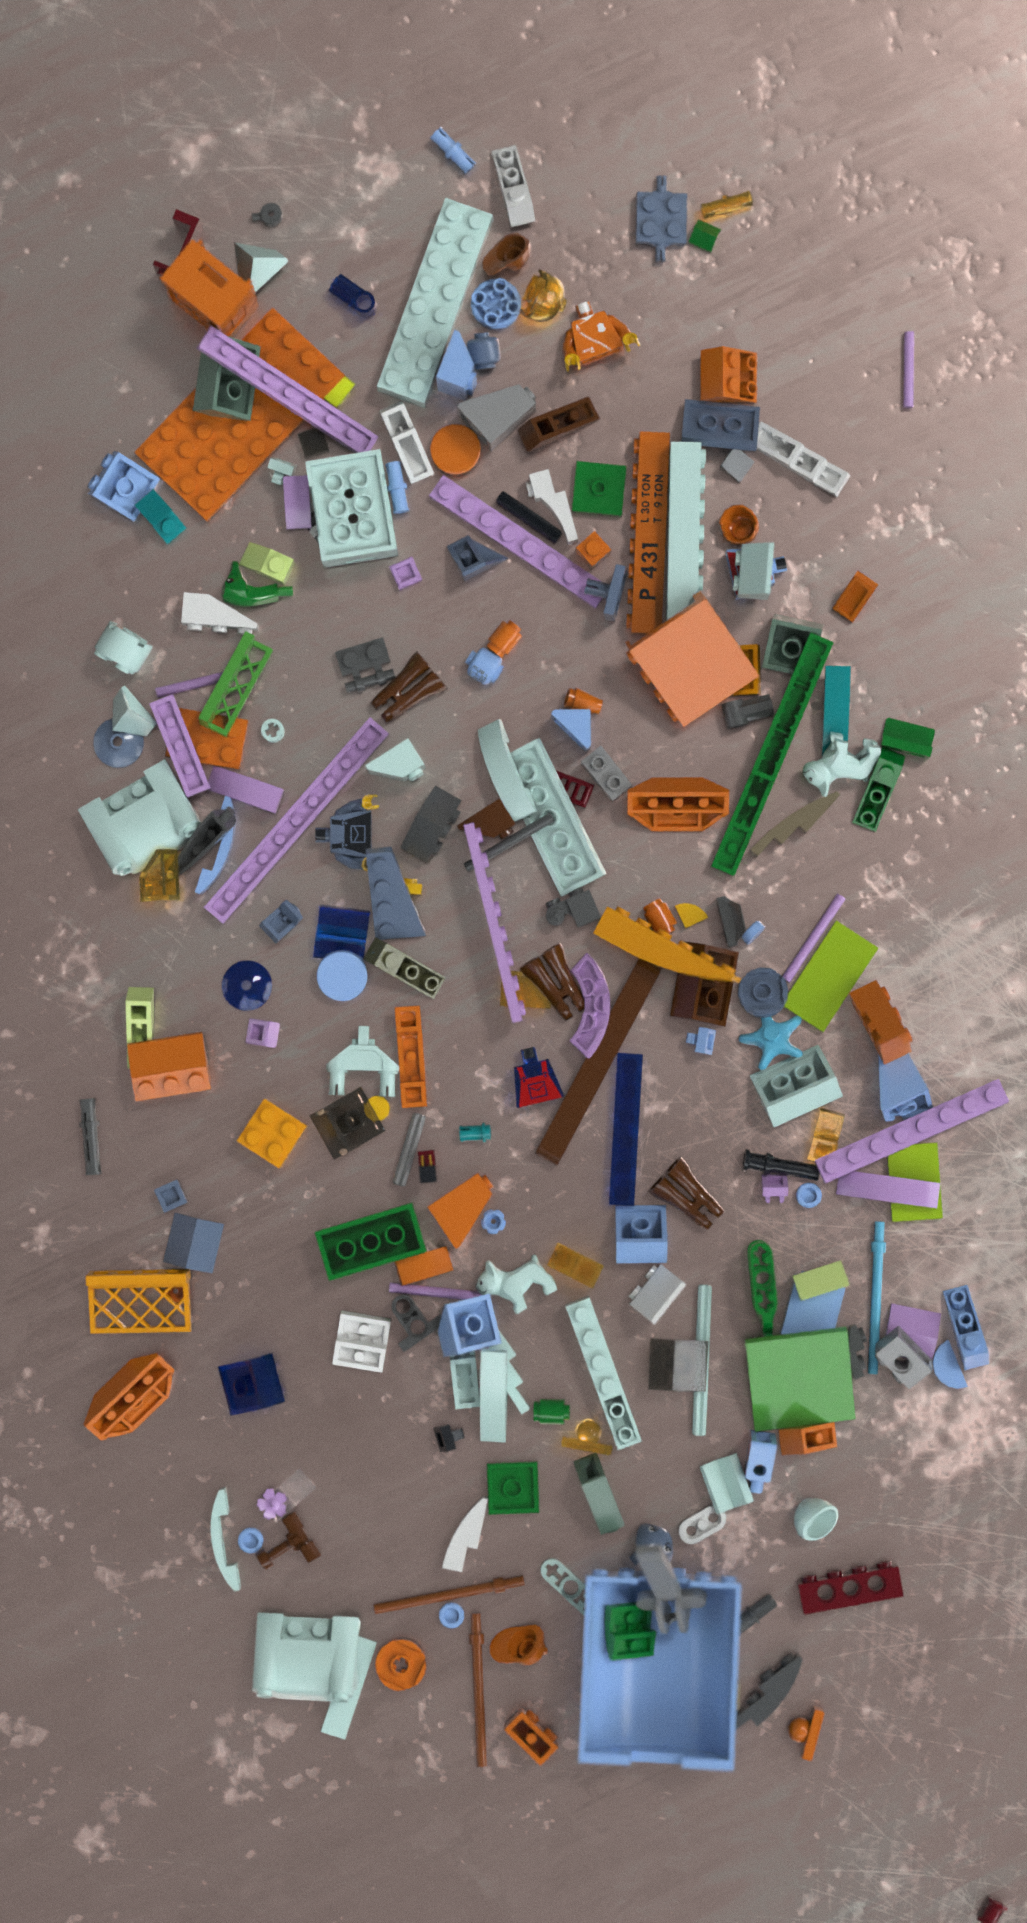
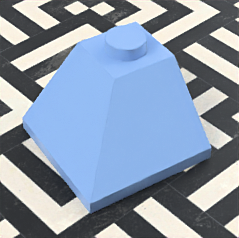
M490 1294L444 1305L438 1329L444 1357L501 1344Z

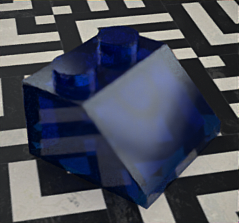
M272 1353L218 1366L231 1416L265 1409L285 1402Z

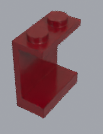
M176 209L172 217L177 230L187 233L180 251L181 253L192 239L196 242L199 241L203 227L199 218ZM154 260L153 267L156 274L160 276L159 280L170 266Z

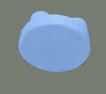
M489 279L481 283L472 294L471 310L474 318L480 325L491 330H501L512 325L518 318L521 310V298L517 289L505 279Z
M337 950L326 954L317 969L319 988L326 996L333 1000L347 1001L357 997L363 991L367 982L368 973L363 958L351 951Z

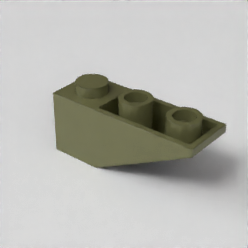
M376 937L363 960L432 999L435 998L446 979L445 976Z

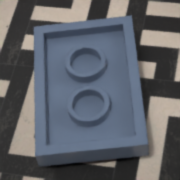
M685 399L681 442H701V446L756 451L760 407Z

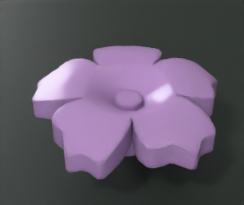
M273 1488L266 1489L262 1495L264 1499L257 1500L256 1506L259 1507L260 1511H264L263 1517L267 1520L275 1518L276 1514L280 1517L286 1514V1505L282 1504L287 1500L286 1495L280 1492L275 1494Z

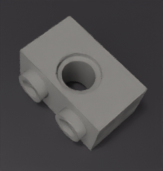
M602 746L598 747L581 761V765L612 803L627 792L628 789L632 788L631 782Z
M897 1326L876 1343L875 1357L883 1367L887 1366L892 1371L895 1380L899 1384L904 1383L908 1389H911L932 1372V1359L900 1326ZM904 1356L908 1360L901 1362L898 1361L896 1358Z

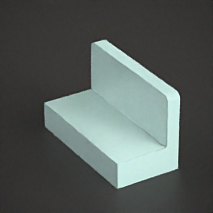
M737 1453L700 1466L717 1514L754 1502Z

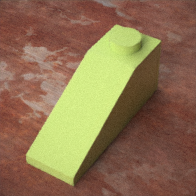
M128 987L126 997L127 1044L154 1039V988ZM127 1049V1068H130Z

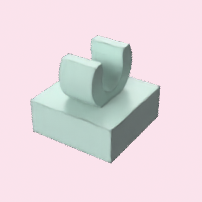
M275 457L270 458L267 468L275 470L271 482L283 485V477L294 475L297 465Z

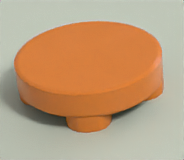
M450 424L441 428L434 435L431 441L430 452L432 460L438 469L446 474L459 476L475 467L480 458L481 447L477 435L470 428L461 424Z

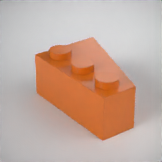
M877 980L849 993L851 1003L884 1065L912 1052L910 1042L913 1039L911 1034L901 1023L902 1019L897 1008L891 1006L889 1002L891 998L885 986L880 987Z

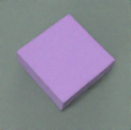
M413 557L389 566L399 591L422 581Z

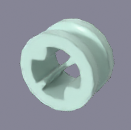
M268 719L261 727V733L268 742L280 741L285 733L282 723L277 719ZM271 724H274L275 727L278 725L280 729L276 731L277 736L272 737L271 734L268 736L266 734Z

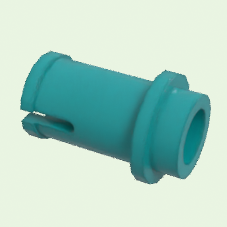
M485 1122L482 1125L459 1127L460 1142L483 1140V1142H486V1140H491V1126L486 1125Z

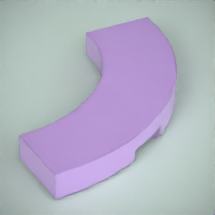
M586 953L570 971L578 981L585 1001V1010L582 1014L580 1025L574 1036L570 1039V1042L586 1058L590 1059L601 1043L608 1025L610 994L601 968L591 955Z

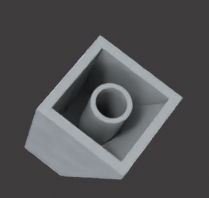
M518 384L460 402L457 405V414L486 447L492 451L536 412V396L528 387L523 389Z

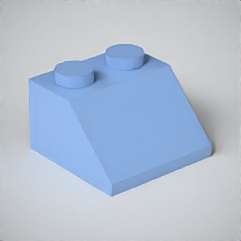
M666 1205L615 1206L616 1263H667Z

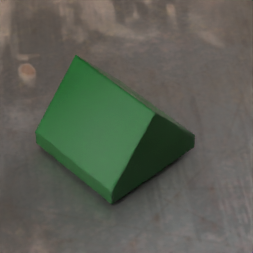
M698 219L688 243L712 252L721 229Z

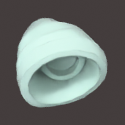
M807 1498L798 1505L794 1514V1526L798 1535L802 1539L809 1541L819 1540L827 1536L837 1523L839 1517L838 1510L831 1503L820 1498Z

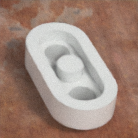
M713 1505L705 1507L681 1522L679 1526L680 1538L687 1544H696L724 1527L726 1523L725 1512L717 1514L718 1519L716 1522H710L708 1520L709 1515L717 1513ZM694 1526L696 1528L695 1534H687V1528Z

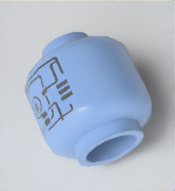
M485 647L480 648L478 652L472 650L465 662L469 665L467 674L484 685L490 682L495 683L504 668L501 665L502 658Z

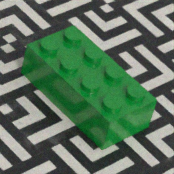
M413 1202L314 1232L329 1281L427 1252Z

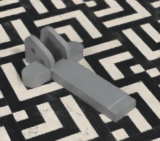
M662 1545L636 1546L635 1554L652 1589L638 1593L637 1607L647 1611L655 1610L661 1634H667L671 1623L676 1620L680 1632L687 1633L691 1608L704 1607L706 1605L707 1593L699 1588H681ZM668 1601H675V1613H671Z

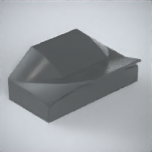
M726 896L718 897L716 902L727 948L737 946L746 930L741 905L731 901Z

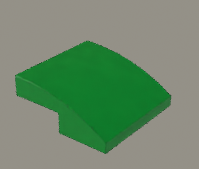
M636 1602L606 1605L605 1636L610 1660L654 1656L656 1631L650 1628L652 1610H642L637 1607Z

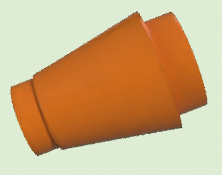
M577 687L575 689L569 688L564 700V707L568 709H590V713L599 714L603 700Z

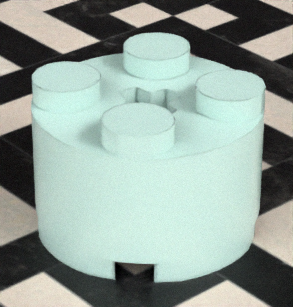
M109 621L94 646L96 648L94 654L105 661L117 662L115 667L122 672L134 674L139 672L153 645L147 644L148 641L125 627L120 629L117 627V623Z

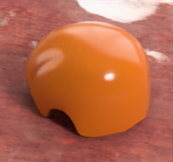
M732 505L727 508L719 521L724 538L736 546L750 543L756 538L759 531V522L755 513L744 505Z

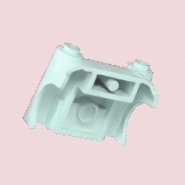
M165 759L143 771L144 777L108 798L101 800L98 797L77 809L115 875L137 874L184 848L196 828L201 824L198 814L186 797Z
M258 1613L252 1691L257 1693L256 1696L259 1698L274 1697L290 1700L347 1702L348 1698L353 1697V1692L357 1689L359 1683L357 1673V1643L361 1628L359 1618L333 1616V1619L286 1617L278 1613Z

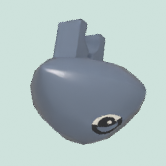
M641 1524L636 1534V1546L662 1545L671 1563L674 1553L673 1542L669 1532L658 1525ZM634 1552L629 1558L634 1565H637L639 1562Z

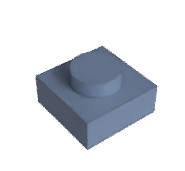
M178 1179L154 1190L164 1213L188 1203Z

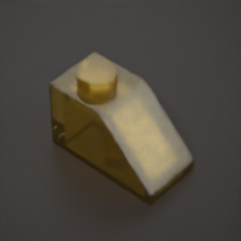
M157 849L139 876L140 902L180 900L177 850Z
M510 971L511 976L517 975L520 990L515 992L517 1000H523L525 1008L551 1009V1003L528 977L522 976L521 971ZM501 979L500 1006L508 1007Z

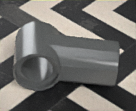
M769 694L744 701L743 699H738L721 704L727 729L741 727L749 724L751 721L775 715Z

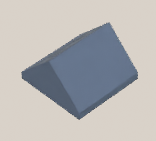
M175 1212L163 1262L186 1269L213 1273L224 1224Z

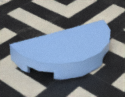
M947 1339L938 1346L932 1360L934 1373L939 1381L948 1387L957 1389L968 1387L951 1344Z

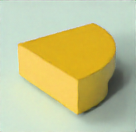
M682 903L674 906L685 929L708 918L707 914L696 905Z

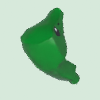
M233 561L228 577L222 586L221 597L222 601L233 606L252 607L278 602L279 597L293 596V587H278L277 583L263 587L250 586L242 578L238 561Z

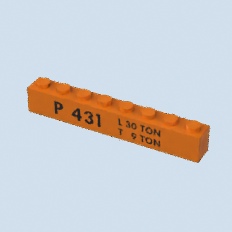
M640 431L639 438H634V453L638 454V463H633L632 478L637 479V488H632L631 503L636 504V513H631L630 528L635 529V538H630L629 553L634 554V564L629 563L628 579H633V589L628 588L627 604H632V614H627L626 629H631V635L645 636L662 624L670 433Z

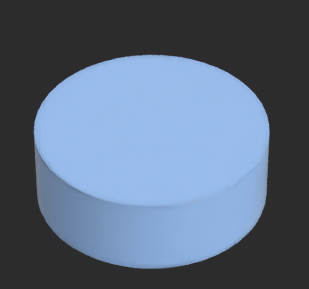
M760 921L754 922L744 932L741 939L749 945L763 932L765 926Z
M804 1183L798 1187L796 1199L801 1206L813 1208L821 1201L822 1193L816 1184Z
M254 1527L245 1528L238 1537V1545L246 1553L259 1551L264 1542L263 1534Z
M448 1602L441 1607L439 1620L447 1628H456L464 1620V1610L458 1603Z

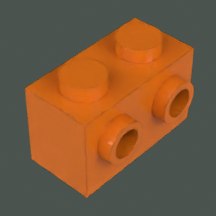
M521 1708L504 1725V1730L541 1766L558 1749V1742L556 1741L558 1736L549 1727L544 1730L537 1723L540 1719L532 1710L529 1709L526 1712Z

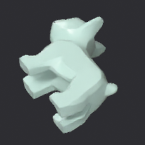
M830 732L831 743L829 747L825 750L821 759L804 765L803 776L810 784L816 786L824 797L828 794L831 782L837 778H849L868 782L869 774L881 755V748L875 740L864 738V748L858 754L853 755L847 751L848 742L843 740V735Z
M532 1255L530 1261L508 1272L498 1269L488 1260L485 1262V1270L479 1276L476 1283V1289L480 1294L497 1295L511 1301L515 1314L527 1309L523 1294L533 1282L542 1285L543 1292L547 1296L557 1290L553 1277L544 1270L536 1255Z

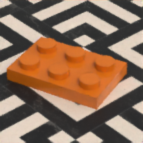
M179 708L201 764L240 770L249 721L237 718L226 738L199 724L198 717L201 714L200 711ZM216 715L212 724L224 729L229 720L227 716ZM166 747L165 757L171 758Z

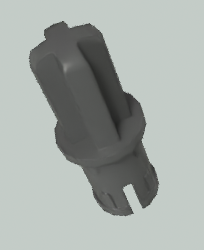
M766 1595L751 1608L746 1607L747 1611L740 1615L739 1636L756 1622L759 1624L760 1619L777 1607V1603L771 1595Z

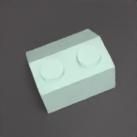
M774 543L742 544L741 551L736 550L735 566H740L739 576L734 575L733 591H738L737 598L768 600L771 590Z
M406 739L365 765L369 774L403 782L408 779L410 782L417 780L424 775L422 770L425 769V764L409 739Z

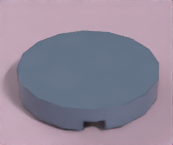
M760 967L749 971L738 986V998L741 1006L747 1013L755 1017L767 1018L776 1015L784 1008L788 1001L786 980L771 968Z

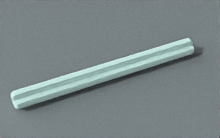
M707 1284L698 1286L692 1433L695 1436L706 1435L712 1287Z

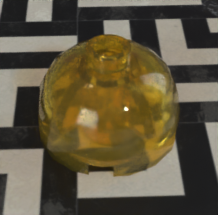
M538 270L540 275H533L524 293L523 301H527L526 309L521 307V316L537 322H546L554 318L558 312H563L567 299L564 298L565 291L562 282L556 276L543 270Z

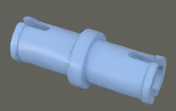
M442 127L437 129L430 137L446 153L444 156L447 159L451 158L464 174H467L476 165L477 162L461 148L462 145L459 142L456 143Z
M401 461L389 462L385 464L389 481L387 490L391 493L393 514L409 512L405 492L407 484L403 481Z

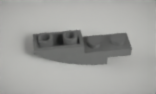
M792 1653L788 1654L780 1661L781 1666L774 1671L770 1668L759 1677L761 1681L758 1682V1685L763 1692L761 1694L755 1692L745 1700L747 1704L744 1707L736 1710L735 1730L750 1719L758 1726L777 1709L787 1696L799 1673L803 1661L799 1653L795 1655Z

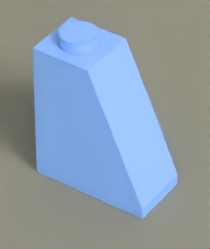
M878 1054L880 1108L885 1121H893L895 1116H902L903 1120H906L933 1108L929 1090L909 1054L885 1065Z

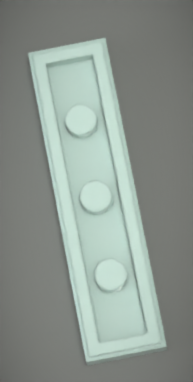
M358 1636L357 1673L359 1683L357 1689L354 1690L353 1697L348 1698L347 1702H330L321 1732L345 1740L377 1641Z

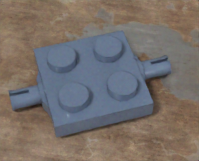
M662 175L656 176V191L636 193L635 244H649L656 247L655 262L660 261V252L661 262H666V247L686 245L687 194L666 191L667 176L663 175L662 177Z

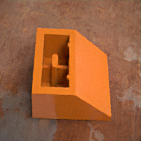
M725 346L701 350V400L717 403H757V353Z

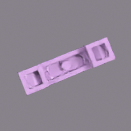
M853 1171L838 1178L836 1194L937 1208L940 1183Z

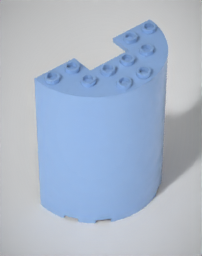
M619 1568V1571L593 1569L592 1574L586 1576L579 1763L630 1765L632 1761L682 1764V1768L734 1771L741 1583L736 1581V1576H711V1572H696V1574L686 1573V1568H672L682 1589L699 1588L707 1593L706 1605L702 1608H691L687 1633L680 1632L676 1620L671 1623L667 1634H661L655 1610H652L650 1628L656 1631L654 1656L614 1661L609 1659L605 1636L606 1605L637 1602L639 1592L652 1589L644 1572L634 1571L633 1568ZM668 1601L671 1613H675V1601Z

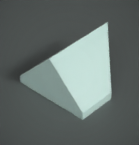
M234 242L238 276L245 282L250 279L255 292L289 262L277 250Z
M124 685L113 699L112 730L148 736L157 725V722Z

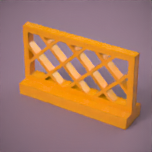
M190 1269L89 1271L85 1276L86 1286H88L90 1334L191 1332ZM172 1287H183L184 1298L179 1303L175 1302L167 1294ZM122 1288H129L136 1295L129 1304L117 1295ZM147 1288H154L161 1294L153 1304L142 1295ZM95 1289H104L111 1297L102 1305L95 1298ZM138 1297L149 1307L142 1316L130 1307ZM163 1297L174 1306L167 1316L155 1307ZM113 1298L124 1307L117 1317L105 1307ZM177 1309L185 1316V1325H175L168 1318ZM126 1310L137 1319L133 1326H125L118 1320ZM151 1310L162 1319L157 1326H150L143 1319ZM101 1311L112 1320L107 1327L96 1326V1316ZM164 1322H166L169 1326H161V1325H162ZM114 1323H116V1324L118 1325V1327H111V1326H112Z

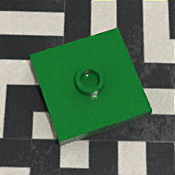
M577 461L572 512L622 517L627 466Z
M537 1461L487 1463L489 1515L539 1513Z

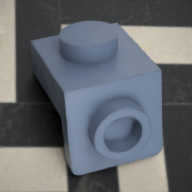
M285 900L259 926L277 944L299 924L303 916L300 914L297 906Z

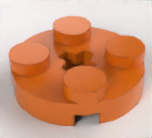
M392 1639L379 1650L376 1657L375 1666L379 1679L386 1687L396 1691L416 1686L422 1680L426 1671L424 1652L411 1640ZM401 1658L406 1659L405 1664L408 1665V1668H402L401 1671H397V1665L394 1664V1661Z

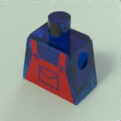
M535 1047L520 1050L524 1065L514 1067L517 1108L564 1097L549 1059L538 1061Z

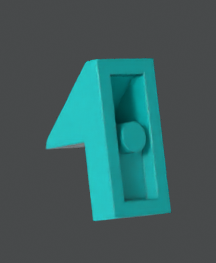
M154 489L134 504L167 544L186 529V526Z

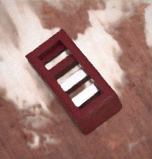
M556 771L560 780H566L564 786L566 792H568L571 783L576 784L571 797H569L572 804L586 809L595 785ZM580 786L584 787L585 790L581 800H577L576 797Z

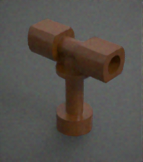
M296 1511L282 1518V1522L289 1531L286 1534L287 1540L268 1552L263 1548L255 1553L265 1571L274 1566V1559L292 1548L295 1552L300 1550L308 1563L321 1556L322 1553L314 1540H309L302 1529L304 1524Z

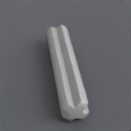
M413 1113L393 1178V1183L403 1187L407 1183L425 1123V1115Z

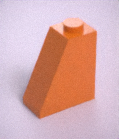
M477 1173L428 1206V1209L455 1249L461 1246L492 1195L490 1189L494 1186L486 1174L481 1177Z

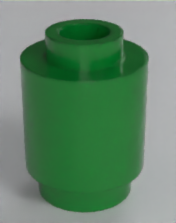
M540 1399V1401H534L533 1420L534 1422H540V1424L564 1425L565 1420H570V1405H565V1399Z

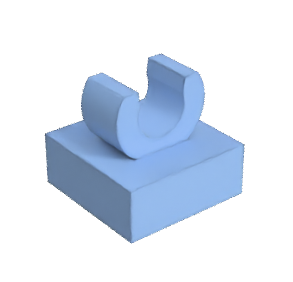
M699 1027L698 1034L687 1033L686 1043L696 1045L695 1052L712 1055L716 1030Z

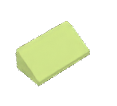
M841 1260L792 1276L801 1301L850 1285Z

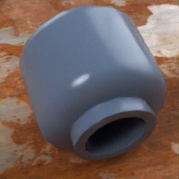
M489 332L474 334L475 339L467 342V350L475 368L496 367L495 363L501 360L499 340L496 337H490Z

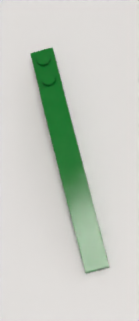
M810 632L711 867L735 876L834 642Z

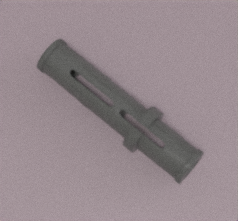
M95 1098L79 1100L81 1109L79 1127H82L85 1175L102 1174L97 1128L100 1124L96 1116Z

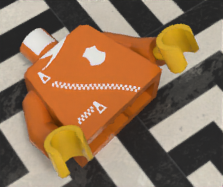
M590 302L581 303L575 307L579 319L571 322V328L565 333L562 347L565 369L569 372V366L576 365L578 370H580L581 365L623 351L624 346L626 351L630 352L629 345L631 343H636L638 347L640 346L637 335L631 333L628 327L615 316L607 315L605 311L594 314Z

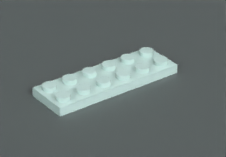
M535 739L511 752L523 786L529 789L537 812L523 818L526 826L548 813L554 818L553 823L531 836L560 896H565L606 875V871L541 739Z

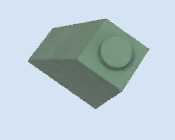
M597 1452L573 1461L601 1535L615 1532L620 1527L625 1526Z

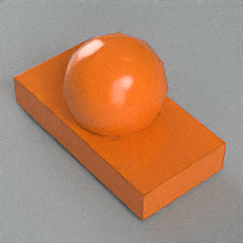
M857 571L832 609L851 622H854L879 584Z
M813 1706L810 1720L799 1717L793 1719L788 1726L789 1737L797 1743H803L801 1757L808 1761L813 1759L824 1717L823 1709L817 1706Z

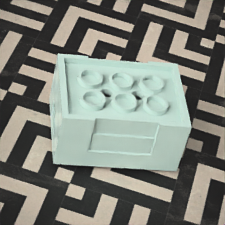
M377 449L305 461L323 567L328 568L398 556L381 450ZM347 489H351L354 491V496L352 498H346L344 496V493ZM351 514L358 516L356 523L349 522L348 518Z

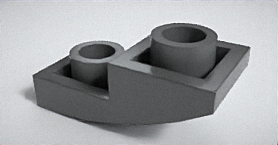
M851 1324L848 1330L851 1373L854 1379L864 1377L862 1370L867 1368L862 1355L857 1356L856 1352L865 1349L863 1343L867 1342L862 1327L857 1328L856 1324Z

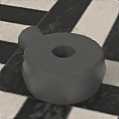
M267 203L261 208L259 213H252L253 221L261 220L267 226H276L283 219V210L275 203Z

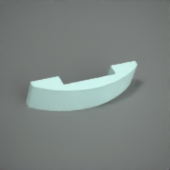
M501 719L478 729L479 742L490 777L513 821L516 822L537 812L528 788H524L507 746L510 741Z
M223 1487L218 1491L212 1509L211 1541L214 1556L223 1577L234 1591H240L241 1582L238 1563L227 1564L220 1516L228 1515L230 1510L226 1487Z

